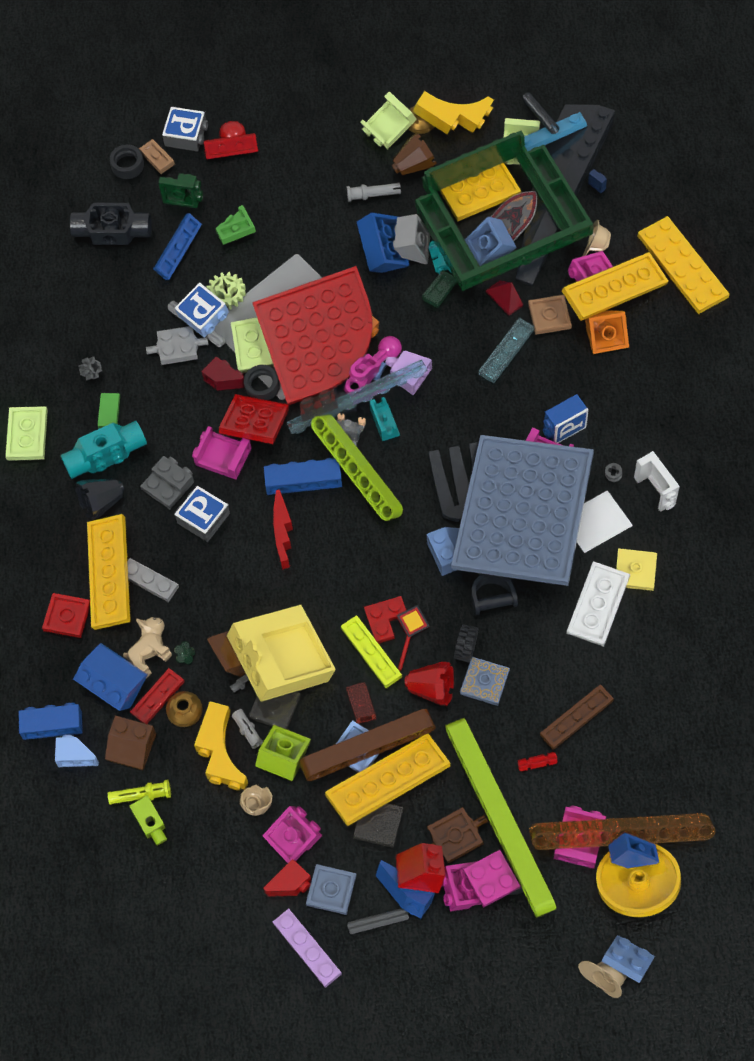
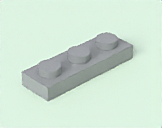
M131 558L127 561L128 581L167 602L170 601L179 588L177 583Z

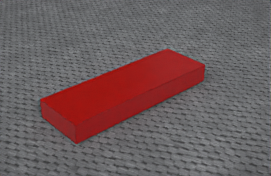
M255 133L204 141L206 159L258 152Z
M168 668L130 711V714L141 723L148 724L185 682L184 679Z

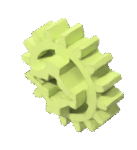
M230 272L227 273V276L221 273V277L218 278L215 275L214 281L209 280L210 286L206 288L222 300L230 310L232 305L238 307V301L243 302V296H246V288L242 278L238 279L237 274L232 277Z

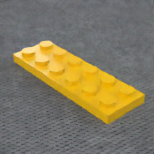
M668 216L638 232L637 236L698 314L729 298L728 291Z
M650 252L568 285L563 288L562 293L580 321L660 288L668 283V279Z
M119 514L87 522L91 627L94 630L130 622L125 516Z
M426 734L327 790L325 795L345 824L349 826L449 768L450 762L430 735Z

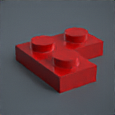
M399 596L364 607L373 637L377 643L395 639L389 621L398 619L397 615L406 611L402 597Z

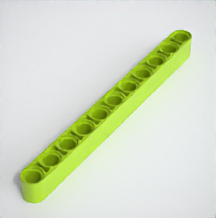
M465 718L445 725L451 743L535 916L539 917L556 910L554 899Z

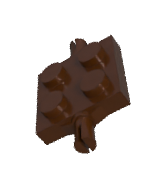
M462 807L427 826V829L433 839L431 844L442 846L443 857L448 864L483 845V841L478 834V827L488 823L484 815L473 821Z

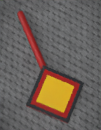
M418 605L397 615L400 624L407 634L398 666L399 671L403 667L410 637L430 627Z

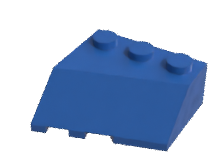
M370 213L357 221L367 265L371 272L383 273L409 266V259L402 258L393 247V241L396 236L394 228L397 224V216Z

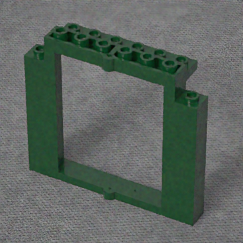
M522 130L428 169L424 172L425 176L422 177L423 188L427 195L420 196L415 200L416 211L462 291L518 266L528 265L532 260L593 234L592 221L545 145L534 147L527 151L525 135ZM516 158L560 232L479 266L437 191L469 177H476L485 170Z

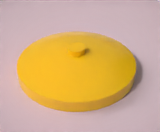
M656 844L659 863L625 868L612 863L610 852H608L599 863L596 873L597 888L602 900L614 911L630 917H647L662 912L674 902L681 886L679 865L672 854Z

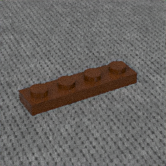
M600 684L544 729L540 736L554 750L611 704L614 698Z

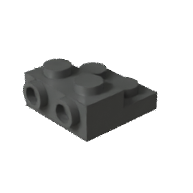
M163 456L152 468V474L140 487L141 490L168 509H171L194 483L193 473L187 467H183V469L179 467L178 462L174 458Z

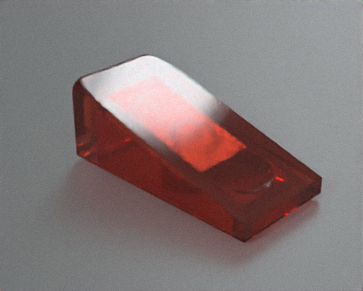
M365 682L346 687L356 723L359 724L376 719Z

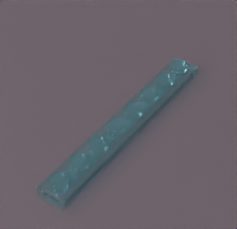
M421 359L288 421L287 424L291 434L303 432L306 427L311 426V421L316 416L330 414L335 417L345 409L350 410L362 401H370L373 399V396L379 393H387L390 391V388L396 385L402 386L406 384L407 380L423 376L424 372L428 371L424 362Z

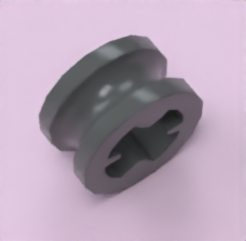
M616 463L609 464L605 469L606 478L611 482L619 481L622 478L621 466ZM612 469L616 470L615 476L611 475Z

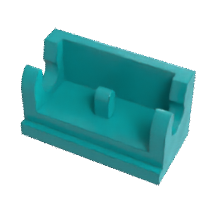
M383 397L381 399L382 402L378 404L375 399L370 400V411L382 441L400 436L389 405Z

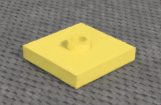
M618 549L616 569L630 574L626 588L654 591L657 553Z

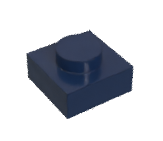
M593 169L589 173L588 184L599 193L606 190V177Z

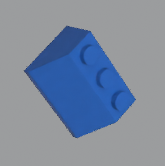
M100 643L81 663L73 680L121 711L131 708L148 674Z

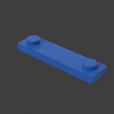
M190 213L185 215L153 268L165 280L170 279L202 225Z

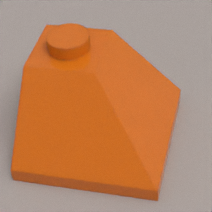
M605 310L585 319L593 354L629 348L625 311Z

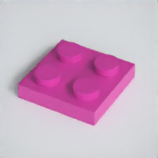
M500 850L463 869L483 907L520 888L519 882Z

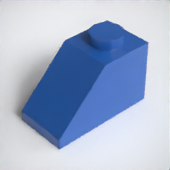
M623 833L608 845L611 862L619 866L634 868L659 863L656 844L630 834Z

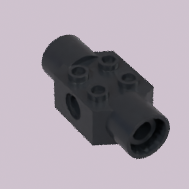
M93 203L87 212L71 213L70 232L72 237H90L93 245H129L134 237H151L152 219L149 212H133L129 203Z

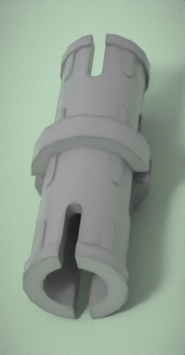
M242 709L235 711L232 714V718L239 726L241 735L246 737L252 749L259 747L263 740L255 731V725L248 720Z

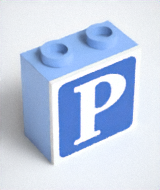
M201 283L175 307L179 318L204 338L212 333L215 326L220 321H223L229 313L226 304Z

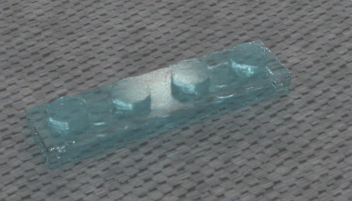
M519 318L480 368L479 375L495 383L533 333L535 326Z

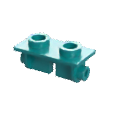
M430 242L428 248L431 258L435 259L433 260L435 271L439 275L444 274L446 270L451 272L435 242Z

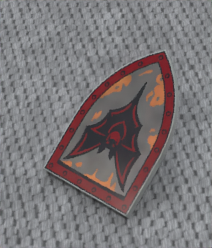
M523 192L512 196L491 216L503 221L513 242L528 227L535 215L537 192Z

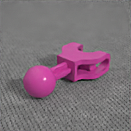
M393 336L384 337L378 345V352L373 357L370 354L360 357L350 368L349 375L351 377L346 381L345 392L352 397L360 395L378 374L381 363L387 357L397 358L402 350L400 341ZM355 382L359 385V388L351 389L350 386Z

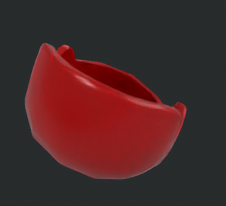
M238 121L224 123L219 131L220 138L246 135L244 126Z

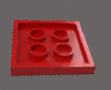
M235 394L219 426V433L274 444L289 411V405Z

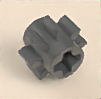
M95 357L82 359L83 364L78 366L80 375L86 377V380L99 378L98 373L102 371L100 362L95 360Z

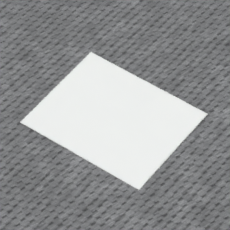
M608 491L584 503L577 543L584 553L633 526Z

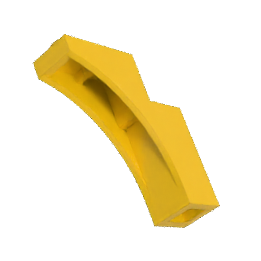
M424 91L412 112L446 134L451 129L455 130L458 124L473 133L476 128L480 129L485 121L483 119L484 115L488 117L493 107H491V104L494 100L488 96L472 104H453L437 99Z
M210 701L194 744L195 749L201 756H211L205 772L207 779L211 783L216 785L223 783L234 790H240V788L245 790L248 785L247 777L234 766L226 752L225 733L231 714L229 706Z

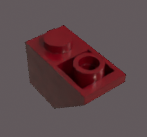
M215 357L201 371L203 380L217 391L245 387L243 373L231 368L230 364L224 359L220 360L218 357Z

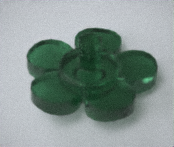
M184 641L181 643V646L178 645L174 648V652L179 654L176 656V660L179 663L185 661L186 664H190L193 661L192 656L195 655V649L193 647L189 648L188 642Z

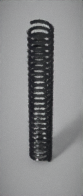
M530 93L524 94V103L551 134H556L559 131V126Z

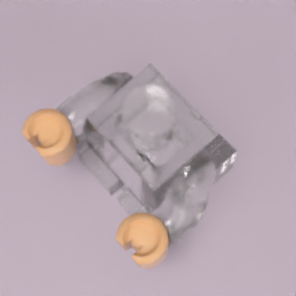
M339 413L337 415L338 424L357 446L359 435L364 429L366 419L359 417L358 423L352 422L351 420H345V415Z

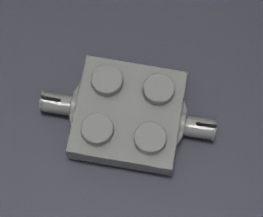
M188 326L157 331V345L146 347L147 355L158 353L161 365L198 359V346L209 344L207 337L197 339L194 335V329Z

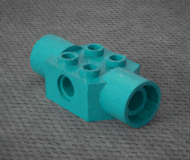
M137 421L125 426L111 423L78 438L74 449L60 456L71 479L86 472H101L113 464L121 463L124 459L128 458L131 451L147 445V442Z

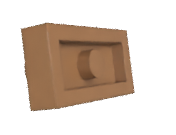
M153 139L139 148L142 155L160 174L175 165L174 160Z

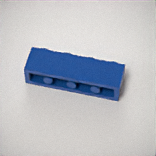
M334 458L264 466L267 495L276 494V490L279 489L282 494L342 487L340 464Z

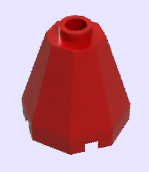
M439 662L412 670L405 677V687H408L410 693L436 704L448 706L452 699V694H449V690L454 688L453 667L450 666V662Z

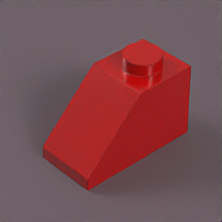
M292 859L263 889L267 896H297L300 892L304 893L310 887L312 880L311 876Z

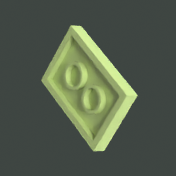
M258 318L231 322L238 370L246 373L257 365L274 367Z
M46 407L9 408L6 445L7 460L44 459L47 425Z

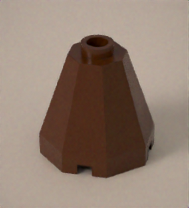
M418 133L412 135L392 159L394 164L391 166L397 174L406 175L431 168L437 164L433 160L434 156L424 140L420 141L419 138L421 136Z

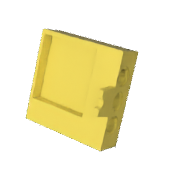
M301 605L233 623L227 634V638L260 702L326 683L336 670Z

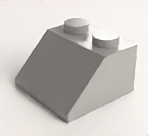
M417 214L397 217V224L394 228L396 234L393 241L394 250L402 258L428 264L430 233Z

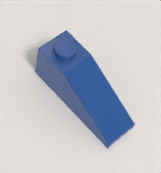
M381 860L376 877L402 909L421 919L431 905L435 893L398 888L397 868Z

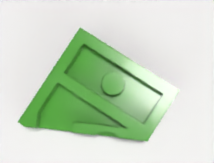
M243 205L238 207L239 211L234 216L230 215L226 218L225 222L216 228V232L223 245L256 232L255 226Z

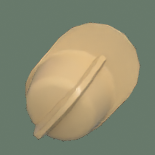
M596 220L593 224V234L589 235L588 244L583 256H586L588 251L600 252L609 246L611 233L599 225V220Z
M581 961L578 968L586 979L613 998L621 996V986L627 978L626 975L603 962L597 965L589 961Z

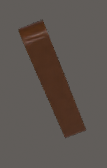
M421 709L302 758L299 764L306 780L313 781L426 735L436 727L428 710Z

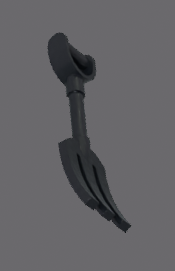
M479 442L468 444L472 470ZM459 446L448 448L458 501L457 506H454L439 450L428 451L442 517L451 521L461 522L469 482ZM479 573V577L473 583L471 604L475 615H480V611L508 605L518 607L516 591L508 577ZM486 584H497L507 591L505 594L477 599L476 596L477 590Z

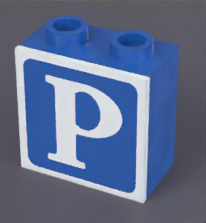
M577 394L545 411L543 433L547 439L550 438L551 441L559 443L586 428L588 408Z

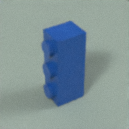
M66 703L64 706L57 707L55 705H47L44 708L38 709L28 707L19 711V734L23 740L83 733L82 711L78 704Z

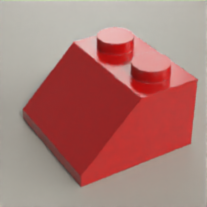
M421 843L397 854L398 888L439 893L445 878L442 846Z

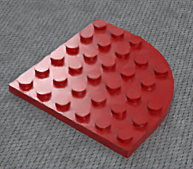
M357 266L252 302L288 405L337 387L350 377L349 371L351 366L360 357L366 356L372 338L373 319L369 300Z

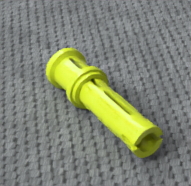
M164 780L163 783H147L145 787L108 792V801L111 805L139 800L147 795L151 801L154 798L164 796L171 798L170 784L168 780Z

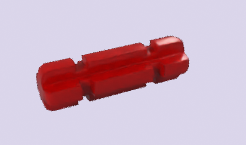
M555 752L547 753L546 756L542 754L529 757L528 760L526 758L519 759L518 768L520 771H525L528 768L535 769L547 766L546 764L553 765L557 763V755Z

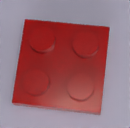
M53 593L42 626L43 631L81 638L90 608V600Z

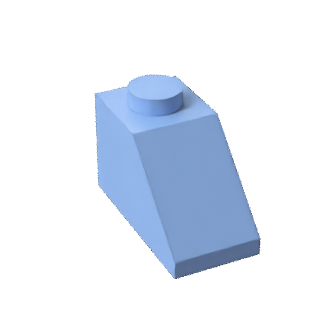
M63 735L62 738H56L55 762L58 767L98 766L99 762L96 756L78 738L72 735Z

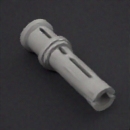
M400 183L369 187L362 184L360 187L353 188L347 186L348 202L355 199L366 200L368 197L401 194V189L393 190V188H399Z

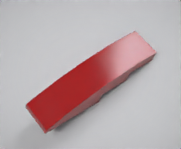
M279 489L276 490L274 502V533L283 570L290 567L285 550L291 549L287 532L293 529Z

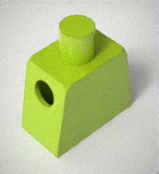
M148 795L130 805L131 811L147 839L152 837L156 845L165 842L167 838L162 831L165 829L164 823ZM154 821V826L149 827L148 823Z

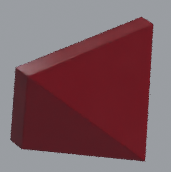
M500 280L486 290V293L509 316L523 306L512 282Z

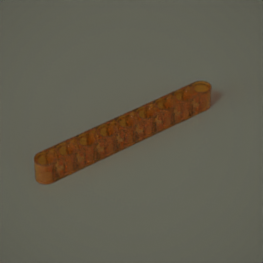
M706 814L537 823L532 825L529 830L532 844L538 850L608 846L623 833L650 843L709 840L715 835V827L710 817Z

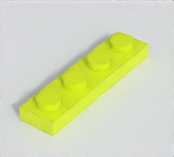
M357 615L341 625L342 631L385 688L402 678V674Z

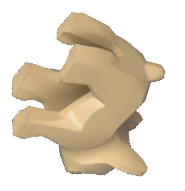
M161 618L137 619L136 621L141 628L142 636L129 649L128 653H123V657L147 673V677L152 673L149 667L145 665L146 659L156 655L162 660L167 661L172 656L169 648L163 646L161 635L165 625Z

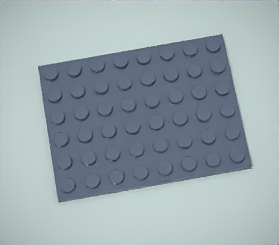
M480 435L451 568L454 570L568 586L594 450Z

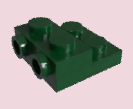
M179 174L178 179L171 177H160L159 179L163 203L197 208L199 201H202L201 181H198L196 176Z

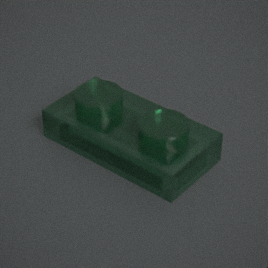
M442 270L423 294L422 300L438 308L457 284L455 277Z

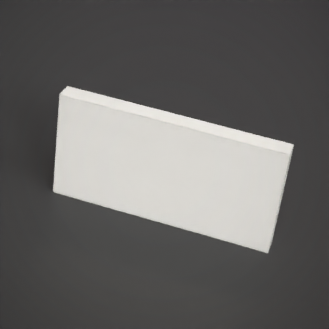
M593 561L567 629V634L604 647L630 574Z

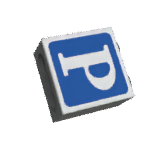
M171 107L162 134L165 146L199 151L200 145H203L204 131L208 129V120H206L205 112Z
M197 486L189 493L186 501L177 508L175 518L177 524L208 542L229 516L230 511L228 504Z

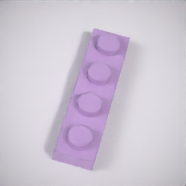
M290 909L273 921L275 927L325 988L342 974Z

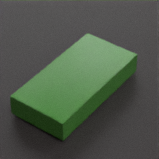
M101 393L98 417L99 429L111 423L118 424L119 393Z

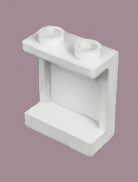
M653 451L638 459L634 475L635 480L638 483L647 478L661 495L658 506L660 512L674 507L680 487Z

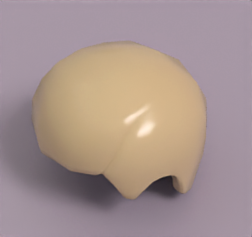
M258 785L246 788L240 796L241 807L246 813L253 816L264 814L272 803V794L269 788H260Z

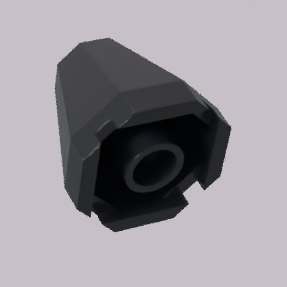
M94 479L77 482L76 486L78 488L75 490L82 510L84 508L88 510L85 515L87 518L95 520L123 497L124 487L116 479Z

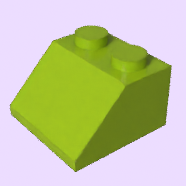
M273 725L259 748L255 766L293 781L300 769L299 761L304 758L311 739Z

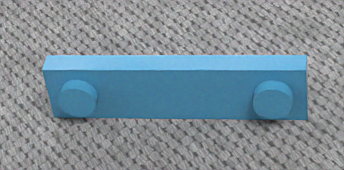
M579 112L556 122L559 126V131L556 134H551L545 127L525 136L527 151L534 147L549 144L586 127L587 123L582 114Z

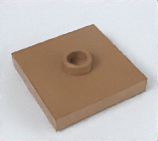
M564 295L528 300L535 335L571 329L572 325Z

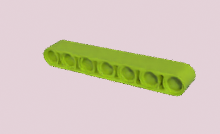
M330 414L314 417L311 421L313 431L380 518L386 521L400 517L403 512L402 505L335 418Z

